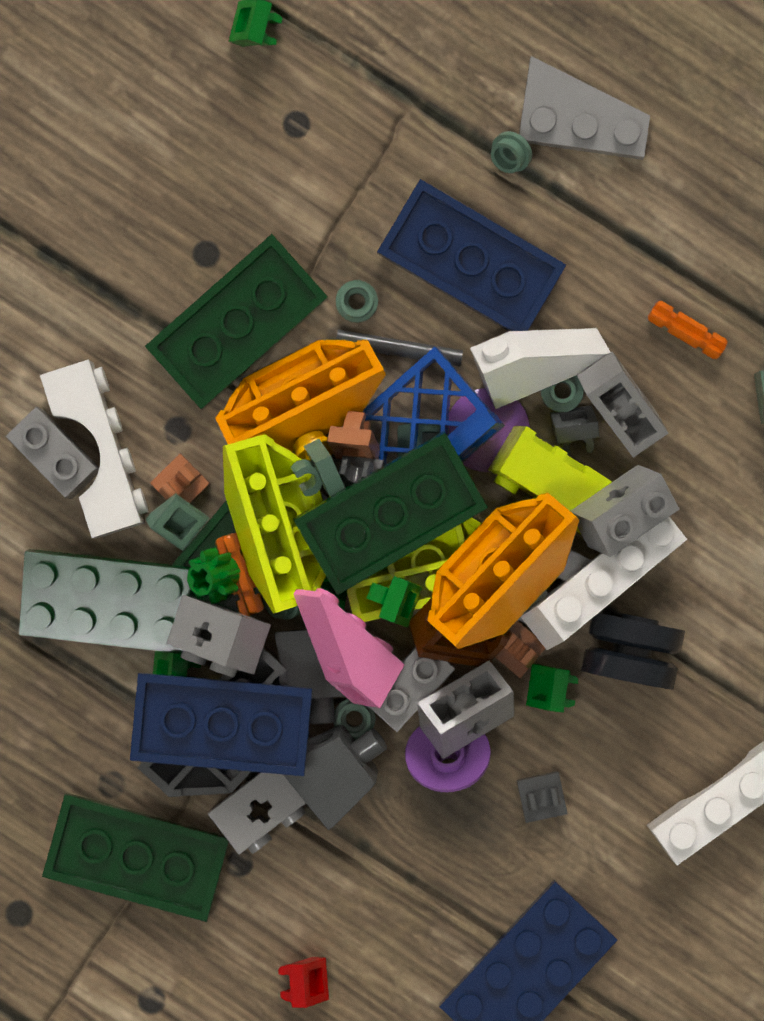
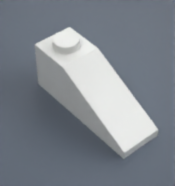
M597 328L509 331L470 348L481 381L495 409L576 376L610 353Z

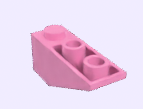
M317 588L316 591L296 589L293 595L326 680L353 704L381 708L405 665L392 654L393 647L386 641L373 637L365 630L366 623L359 617L346 613L338 606L339 599L327 590Z

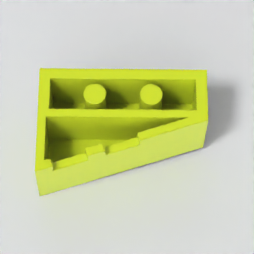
M514 426L488 468L490 472L497 475L493 482L506 491L516 495L520 489L532 496L533 499L537 498L538 495L549 493L569 511L612 483V481L589 466H584L568 456V453L556 445L553 447L535 436L536 432L527 426ZM577 527L576 533L579 534V535H581V533H580V531H579V529H578V527Z

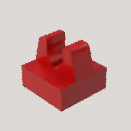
M310 957L281 966L278 969L279 975H289L290 989L281 991L280 997L285 1001L291 1002L292 1008H307L329 1000L326 957Z

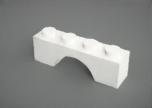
M88 359L40 375L52 415L58 419H69L83 424L92 433L99 447L100 467L97 477L90 488L79 497L91 537L97 539L144 524L142 514L149 512L142 489L134 490L129 475L136 472L128 447L121 449L116 433L122 432L123 429L116 408L108 409L103 394L110 391L103 368L95 369L94 363Z
M668 517L612 557L600 553L581 570L526 611L521 618L545 649L549 650L574 634L684 543L687 538L672 519Z
M764 741L750 750L737 766L716 782L697 794L679 801L647 824V827L676 865H679L764 804Z

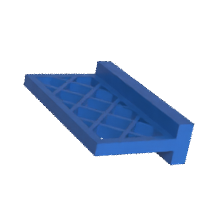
M433 347L363 411L366 413L365 421H382L379 459L384 460L385 464L387 452L407 453L417 447L419 424L440 425V433L444 431L446 435L448 433V426L457 427L447 437L462 463L505 426L437 347ZM436 361L445 371L444 390L422 389L423 371ZM415 379L414 388H406ZM452 381L461 391H451ZM398 393L414 394L412 418L390 417L391 400ZM421 394L443 395L441 420L419 419ZM451 396L467 397L477 409L464 422L449 421ZM383 408V416H374ZM390 422L411 423L409 448L388 447Z

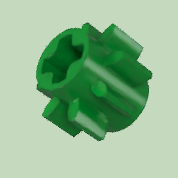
M214 547L201 551L200 557L189 560L188 563L191 568L187 574V582L191 590L196 594L197 599L209 596L211 604L227 600L228 594L239 590L236 584L241 571L236 561L231 557L230 552L218 555V551Z

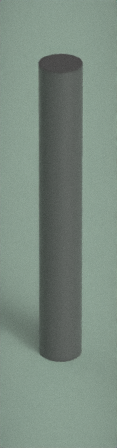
M339 329L336 340L352 342L368 340L375 353L420 360L433 347H437L453 366H461L463 350Z

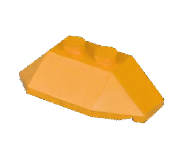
M317 340L243 378L230 396L224 410H220L215 419L227 444L266 434L275 440V443L293 452L294 443L304 434L312 431H322L326 435L329 433L330 426L342 427L344 425L348 411L363 412L386 376V373L368 340H357V342Z
M549 493L538 495L535 499L521 500L496 508L437 570L432 593V605L427 621L457 649L505 634L564 571L579 523L577 516Z

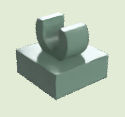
M320 439L305 445L304 448L310 460L302 459L296 461L291 466L296 478L302 477L307 473L312 474L308 481L299 485L305 496H312L323 486L331 497L345 489L333 459Z

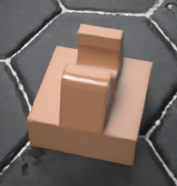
M348 411L343 427L330 426L327 443L336 459H342V455L378 459L380 446L373 431L370 430V422L365 421V412Z
M181 453L150 482L166 500L176 493L190 504L211 484Z
M516 621L505 633L509 635V640L504 649L495 658L521 678L545 650V647L532 632Z

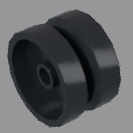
M598 613L591 619L588 633L594 639L612 642L613 648L612 650L597 647L585 649L581 671L622 681L674 690L678 668L673 663L652 659L654 651L673 655L681 652L685 630L660 626L657 620L620 613L619 617Z

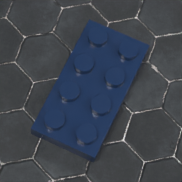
M421 179L377 251V254L507 331H528L566 267V264Z
M138 673L130 761L304 776L313 688Z
M553 880L439 1003V1007L454 1021H543L618 940L563 887Z

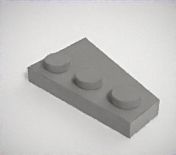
M532 56L530 57L519 135L525 138L529 144L643 160L650 115Z

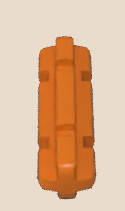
M663 301L655 303L648 315V320L660 328L665 326L668 328V333L695 349L697 347L702 348V353L712 359H718L722 355L728 343L726 338L716 332L712 334L707 332L709 328L680 311L678 313L673 312L674 307Z
M231 533L218 538L215 541V545L219 555L230 552L231 557L236 561L241 571L236 584L239 590L232 593L233 595H238L239 600L235 602L239 613L250 616L261 612L264 609L260 593L255 594L253 588H256V585L249 576L244 557L240 551L241 547L237 534Z

